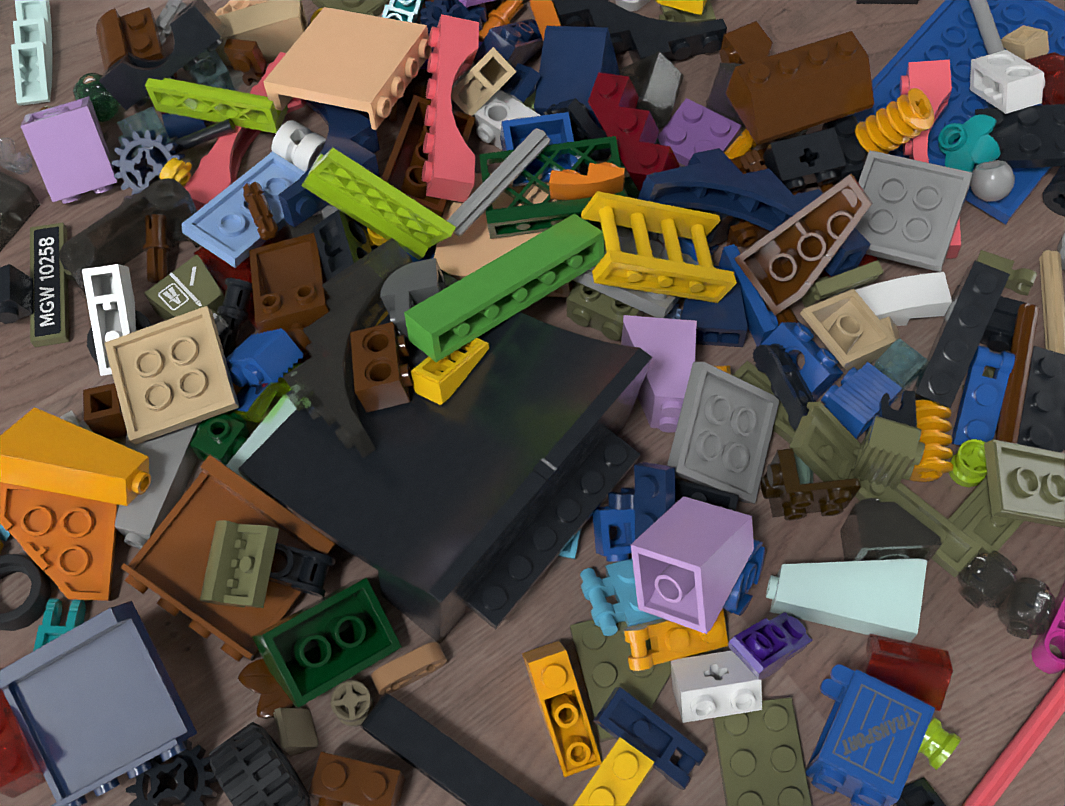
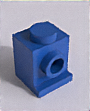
M609 506L598 507L592 514L596 554L606 556V561L609 562L628 560L629 553H632L631 544L636 540L635 510H617L609 508ZM611 526L617 528V536L614 539H610L609 528Z

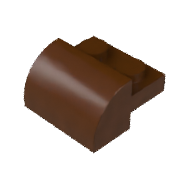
M150 7L120 16L114 8L103 14L98 20L96 35L104 71L128 52L147 60L164 58L155 17Z

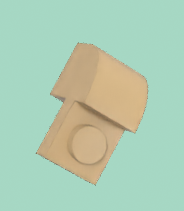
M493 47L452 89L451 99L467 115L473 116L516 71Z

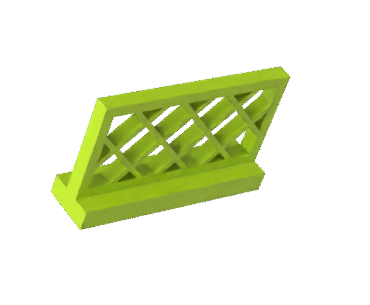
M333 147L325 155L320 154L301 185L418 260L424 257L429 247L450 237L456 228Z

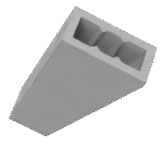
M202 421L136 445L129 441L127 433L125 446L149 456L151 483L146 492L138 495L128 506L117 504L115 528L125 538L124 542L126 544L141 549L181 499L198 460L190 443L196 436L197 428Z

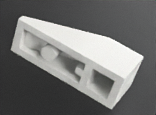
M120 264L82 269L100 376L112 374L104 342L136 331L135 301L129 267Z

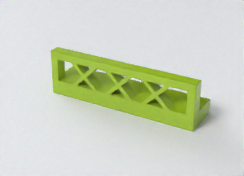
M148 78L145 84L156 111L217 123L230 118L235 126L275 134L281 127L288 111L287 105L282 111L276 110L274 102L268 100L266 96L164 78L163 80Z

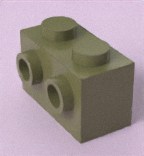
M576 282L567 298V317L579 326H589L602 332L605 337L611 340L622 341L624 315L643 317L645 314L643 311Z

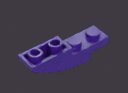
M783 612L770 621L765 618L735 635L729 641L728 647L759 680H762L780 670L789 659L803 651L812 642V639L806 634L805 627L798 619L788 616L786 612Z

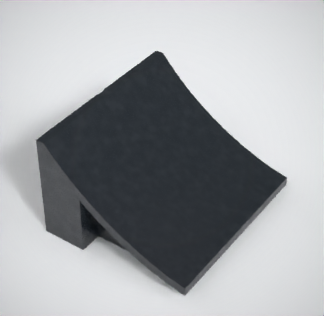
M441 270L446 288L459 281ZM518 312L477 337L488 342L489 349L445 403L439 405L422 397L415 392L414 386H410V402L371 412L365 411L355 393L351 352L238 470L247 480L302 521L346 551L377 569L382 596L439 644L465 615V606H468L496 630L607 498L608 493L617 486L639 459L641 454L617 435L627 423L653 358L643 349L579 335ZM389 314L378 325L390 323ZM411 343L409 344L411 355L405 357L406 364H409L411 370H413L428 355ZM461 348L458 350L463 353L467 352L466 350H463Z

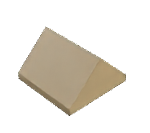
M854 288L804 308L800 312L801 316L847 371L853 367L859 370L867 362H873L897 341Z

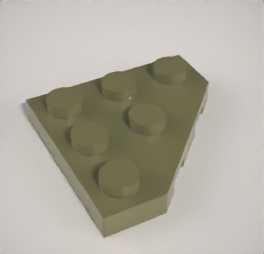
M594 620L570 625L572 640L594 719L615 687L623 688L651 710L672 674L671 661L653 665L652 668L633 671L629 669L628 656L631 655L630 643L625 642L624 628L627 627L625 621L616 623L618 630L612 636L603 635L601 628L595 625ZM650 638L646 640L647 650H651ZM596 724L600 742L616 739Z

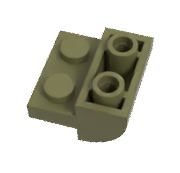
M226 520L216 521L200 601L223 606L263 608L279 529L268 525L238 524Z

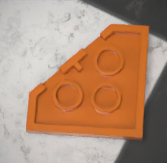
M0 482V524L17 540L23 550L41 570L53 580L60 591L68 599L110 601L117 532L115 528L117 504Z

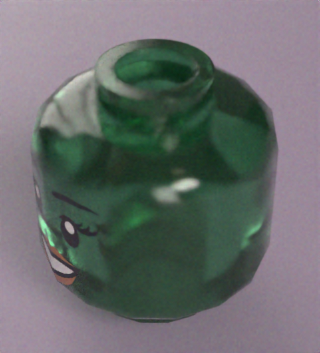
M85 74L73 88L75 100L89 96L98 121L105 122L110 120L119 111L121 105L99 82L102 74Z

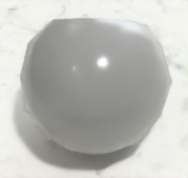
M1005 161L984 162L977 165L972 171L973 175L970 186L973 193L981 200L999 201L1008 196L1014 187L1015 175L1012 168Z

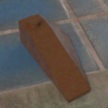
M851 173L734 259L773 314L777 315L807 293L873 203Z

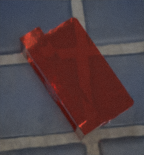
M869 634L866 645L868 664L865 674L934 707L935 711H940L953 673L949 652Z

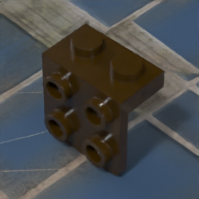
M793 448L777 450L771 464L767 466L765 476L761 478L762 495L764 499H769L772 518L784 516V519L789 521L802 519L808 513L821 512L822 516L841 514L861 488L860 480L857 478L800 484Z

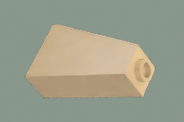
M269 0L217 16L226 26L221 37L223 42L210 53L206 49L197 55L199 58L198 62L201 68L232 66L223 49L227 39L256 41L266 63L274 62L280 52L287 53L308 27L302 0Z

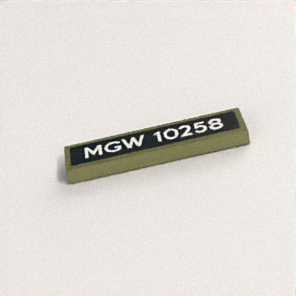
M63 222L30 227V277L33 278V314L30 315V342L34 347L69 342L67 228Z

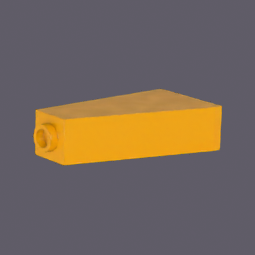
M34 407L0 435V482L128 506L138 495L145 493L151 483L149 456Z

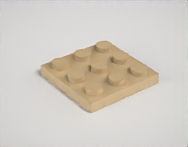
M208 306L104 342L129 441L135 445L239 408L213 313Z

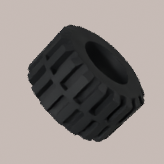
M251 722L209 753L213 773L233 806H311L309 794L298 774L279 746L262 726Z

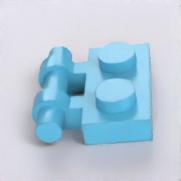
M632 558L606 565L607 578L601 579L597 577L592 568H586L580 573L583 581L581 584L582 592L585 599L590 600L592 604V618L595 625L601 628L603 635H614L618 630L616 623L625 621L627 627L662 619L638 610ZM615 595L618 603L612 605L606 601L605 597Z

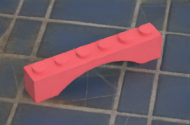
M441 14L437 27L431 28L428 43L429 47H433V52L429 55L427 72L432 73V79L429 78L426 89V99H431V106H427L424 122L425 126H430L429 133L425 135L423 153L428 154V161H425L423 165L422 181L427 182L426 196L465 202L475 183V154L467 146L456 126L452 113L451 91L452 86L460 76L472 66L479 47V22Z
M280 52L274 62L268 65L266 73L259 83L253 86L250 94L267 97L263 81L286 53ZM293 97L287 104L288 111L286 114L304 107L306 100ZM235 126V131L217 138L213 148L208 155L201 159L198 169L186 185L182 187L180 195L188 213H196L237 180L242 158L249 145L261 132L260 130Z
M950 60L909 62L906 75L900 77V95H908V91L911 88L922 90L928 97L934 111L933 125L947 107L952 90ZM933 125L930 129L922 131L917 137H913L903 144V155H909V159L929 163L927 153L928 136ZM960 217L946 259L957 258L961 248Z

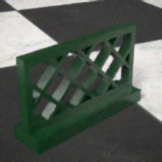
M616 136L547 145L536 157L544 165L535 176L526 170L520 174L529 181L519 194L510 187L505 189L504 192L514 199L507 208L493 209L491 204L486 209L490 239L543 232L573 214L581 217V212L592 197L574 200L556 199L557 201H553L554 199H550L549 186L540 179L550 168L555 171L566 170L556 163L561 154L570 153L579 160L570 169L578 171L584 163L588 166L589 163L598 164L589 158L595 150L610 148L611 158L607 162L621 168ZM514 150L479 154L482 182L491 175L488 172V164L503 162ZM535 185L549 194L542 203L533 204L525 198ZM624 188L623 191L615 194L627 197ZM586 220L592 225L601 224V222Z

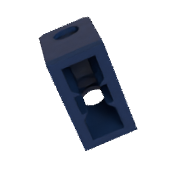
M714 266V267L717 268V269H722V270H723V268H721V267H719V266ZM738 282L718 303L685 298L680 319L697 321L696 344L743 347L747 333V321L741 288Z

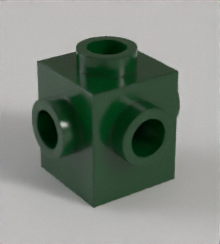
M229 412L227 415L222 413L203 420L199 424L196 436L190 443V446L200 460L205 461L211 455L226 466L251 435L246 427L247 422L242 417L233 412Z

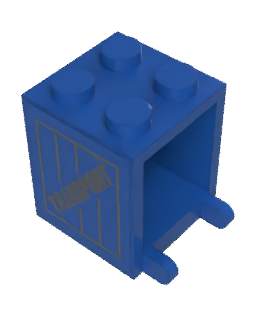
M835 665L830 672L832 679H825L820 684L821 693L835 700L805 769L806 776L812 778L811 784L816 788L829 794H835V791L850 798L852 806H891L900 799L935 708L857 669L853 671L843 665Z

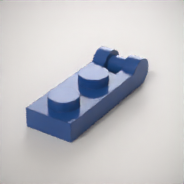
M978 345L969 365L952 434L953 445L961 446L967 440L972 439L982 440L985 443L994 439L1009 374L1015 362V354L1002 351L1000 354L989 352L988 347ZM985 366L995 368L993 378L982 376Z

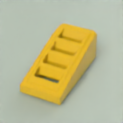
M475 338L461 347V349L467 351L466 353L460 352L457 349L438 362H435L428 356L411 370L415 392L439 405L445 403L488 351V342Z

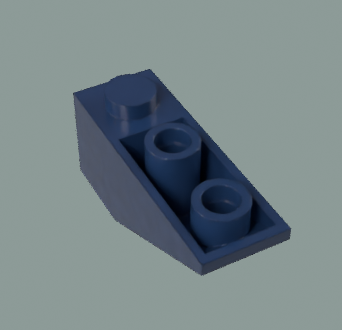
M528 19L490 28L473 62L477 64L494 47L514 69L518 63L525 64L543 48V39L536 20Z

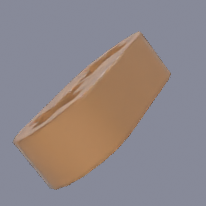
M431 642L379 667L371 674V678L380 695L384 693L390 694L438 670L447 662V659L439 643Z

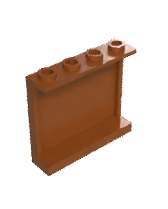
M209 455L200 466L202 472L129 565L123 563L120 568L129 574L124 581L142 594L149 588L161 596L156 604L176 617L182 611L193 620L188 626L198 634L208 639L213 633L225 643L220 649L238 662L244 656L252 661L259 652L252 636L281 621L302 592L268 581L263 608L232 607L200 601L216 521L226 520L238 524L268 525L278 528L276 543L301 550L315 551L328 556L335 549V543ZM274 553L271 572L277 573L285 569L287 561L283 555ZM314 566L312 569V573L309 579L310 581L315 576L317 570L316 566Z

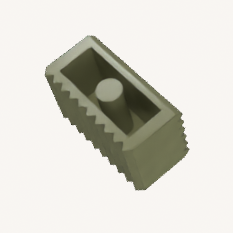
M875 416L858 450L852 474L854 478L860 477L862 481L867 479L869 483L875 481L877 485L882 483L884 488L890 486L892 490L897 488L902 479L909 480L914 465H919L924 453L925 443L919 442L922 430Z

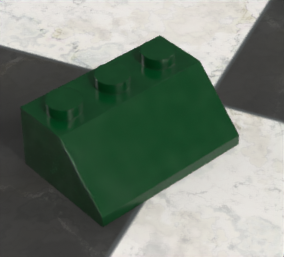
M367 578L354 580L252 636L270 673L297 708L402 648Z

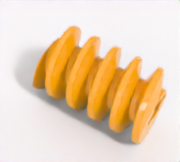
M911 88L908 91V95H900L897 98V102L891 101L886 106V109H879L876 112V116L870 115L866 118L865 122H859L855 128L856 137L860 145L868 153L871 150L888 154L890 151L896 150L901 144L907 143L911 138L917 137L922 131L930 129L934 122V111L923 91Z
M915 400L917 428L922 430L919 442L925 443V449L919 465H914L909 480L914 482H930L939 479L942 474L953 471V464L943 461L953 456V451L950 448L944 447L952 444V437L945 434L952 429V424L945 420L951 417V410L929 400Z

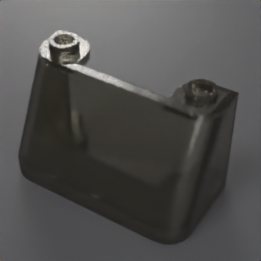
M160 179L68 240L61 247L59 258L67 278L81 296L87 301L82 269L115 264L125 265L144 252L143 245L146 244V215L159 214L167 217L166 236L167 241L173 248L179 244L178 241L191 242L196 249L200 247V244L182 233V223L197 212L190 193L175 179Z

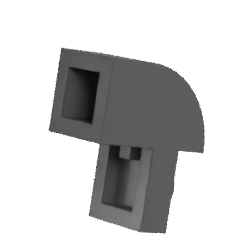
M436 258L413 262L400 267L387 278L381 289L380 297L390 316L391 322H394L397 331L401 335H406L409 344L412 342L409 341L404 312L446 288L445 279Z

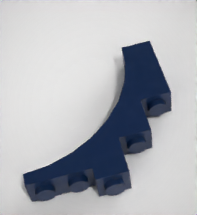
M306 100V104L317 112L329 126L328 135L320 154L325 155L333 147L380 177L377 158L374 154L380 150L377 131L371 128L369 113ZM312 166L295 183L278 194L285 221L293 227H296L329 205L328 202L301 186Z
M720 148L694 153L688 162V166H681L647 175L637 199L681 208H696L720 212L744 219L769 231H773L823 193L816 189L793 195L769 168L743 174ZM854 228L824 270L832 277L857 268L871 244Z

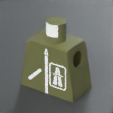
M198 255L192 257L144 292L153 310L165 320L205 306L211 309L215 319L219 314L217 313L218 307L223 305L225 298Z

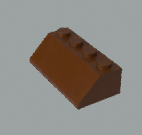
M852 31L736 66L725 93L757 145L872 108L874 105L869 56Z
M414 95L381 179L441 217L447 199L426 196L427 182L422 181L423 165L425 161H428V154L423 153L425 135L429 133L430 126H425L424 122L428 105L431 106V101ZM452 109L456 126L467 144L475 117Z

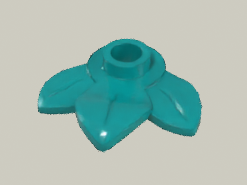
M982 114L971 117L964 124L952 123L945 126L938 137L939 148L946 154L945 167L972 172L974 164L979 165L996 160L1001 154L1000 147L995 139L989 135L996 124V119ZM960 137V139L955 144H953L954 140Z

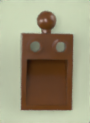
M314 233L249 250L255 323L260 333L283 329L303 355L311 350L313 339L338 333L333 299Z

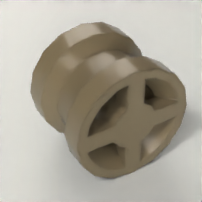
M346 681L335 688L331 696V707L337 718L344 725L359 727L374 708V701L368 689L362 683Z

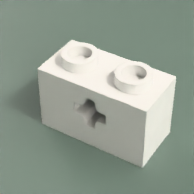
M732 651L671 661L672 688L683 723L762 710L761 680Z

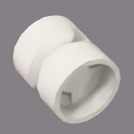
M290 120L279 128L271 148L274 153L306 172L314 164L322 151L326 138L315 132L312 133L309 128L294 120Z

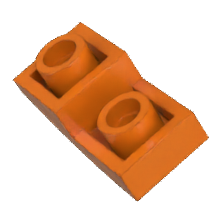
M602 162L599 164L589 163L587 175H581L579 172L569 169L562 171L552 170L549 180L550 199L574 200L593 197L597 191L610 194L621 192L624 188L625 168H620L613 163Z

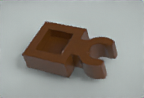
M227 39L223 49L233 69L244 73L242 80L247 86L251 85L253 79L259 82L266 73L265 67L267 63L257 42Z

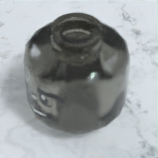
M995 550L991 553L978 552L958 573V581L963 587L960 595L977 609L981 605L991 609L999 608L1018 587V579L1015 575L1018 569L1010 560Z
M1020 578L1018 581L1006 585L997 616L1000 622L1007 627L1009 634L1021 639H1030L1031 635H1042L1048 630L1057 601L1045 583L1033 578Z

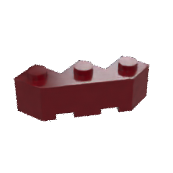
M598 72L588 103L607 136H616L619 157L637 189L641 191L647 175L679 168L680 165L671 146L655 144L659 129L650 111L635 109L639 96L629 76Z

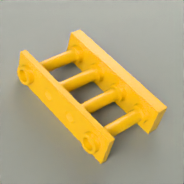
M599 191L595 193L581 212L582 219L601 222L607 253L592 270L593 280L596 284L718 303L736 284L733 271L717 269L713 266L706 238L721 221L719 215ZM616 225L632 228L638 255L621 251ZM647 231L663 234L668 260L653 257ZM678 237L693 240L698 265L688 264L683 261Z

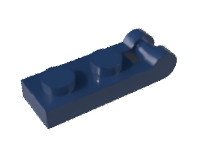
M615 687L593 720L618 740L621 737L653 760V768L681 790H685L691 780L689 774L694 766H700L706 756L699 747L621 687ZM675 750L681 755L676 765L669 761Z

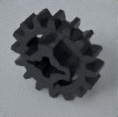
M187 739L183 741L186 750L169 758H176L173 763L161 765L163 760L160 754L150 759L153 767L134 777L136 783L126 788V793L137 796L129 806H173L184 803V806H207L204 803L206 798H216L218 794L210 789V784L218 780L213 772H208L211 769L210 757L203 758L206 750L199 744L192 749V742ZM198 774V786L195 791L194 778ZM151 777V790L148 793V783ZM172 778L178 783L174 791L168 785L169 780Z

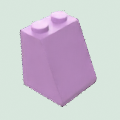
M89 96L25 115L21 128L52 202L61 200L63 204L80 199L82 197L81 193L91 190L95 194L111 190L113 184L117 183L118 178L114 177L116 172L114 165H112V158Z
M624 315L621 345L640 347L653 357L637 395L651 428H659L661 431L668 433L676 432L692 364L695 362L697 321Z
M683 496L631 544L638 610L707 634L715 623L754 550L752 516Z

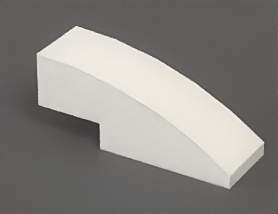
M944 272L897 278L855 290L879 319L890 317L896 326H905L909 319L945 316L952 303Z

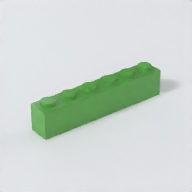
M576 214L569 216L405 311L404 316L409 341L432 360L438 362L596 266L604 257L603 231Z

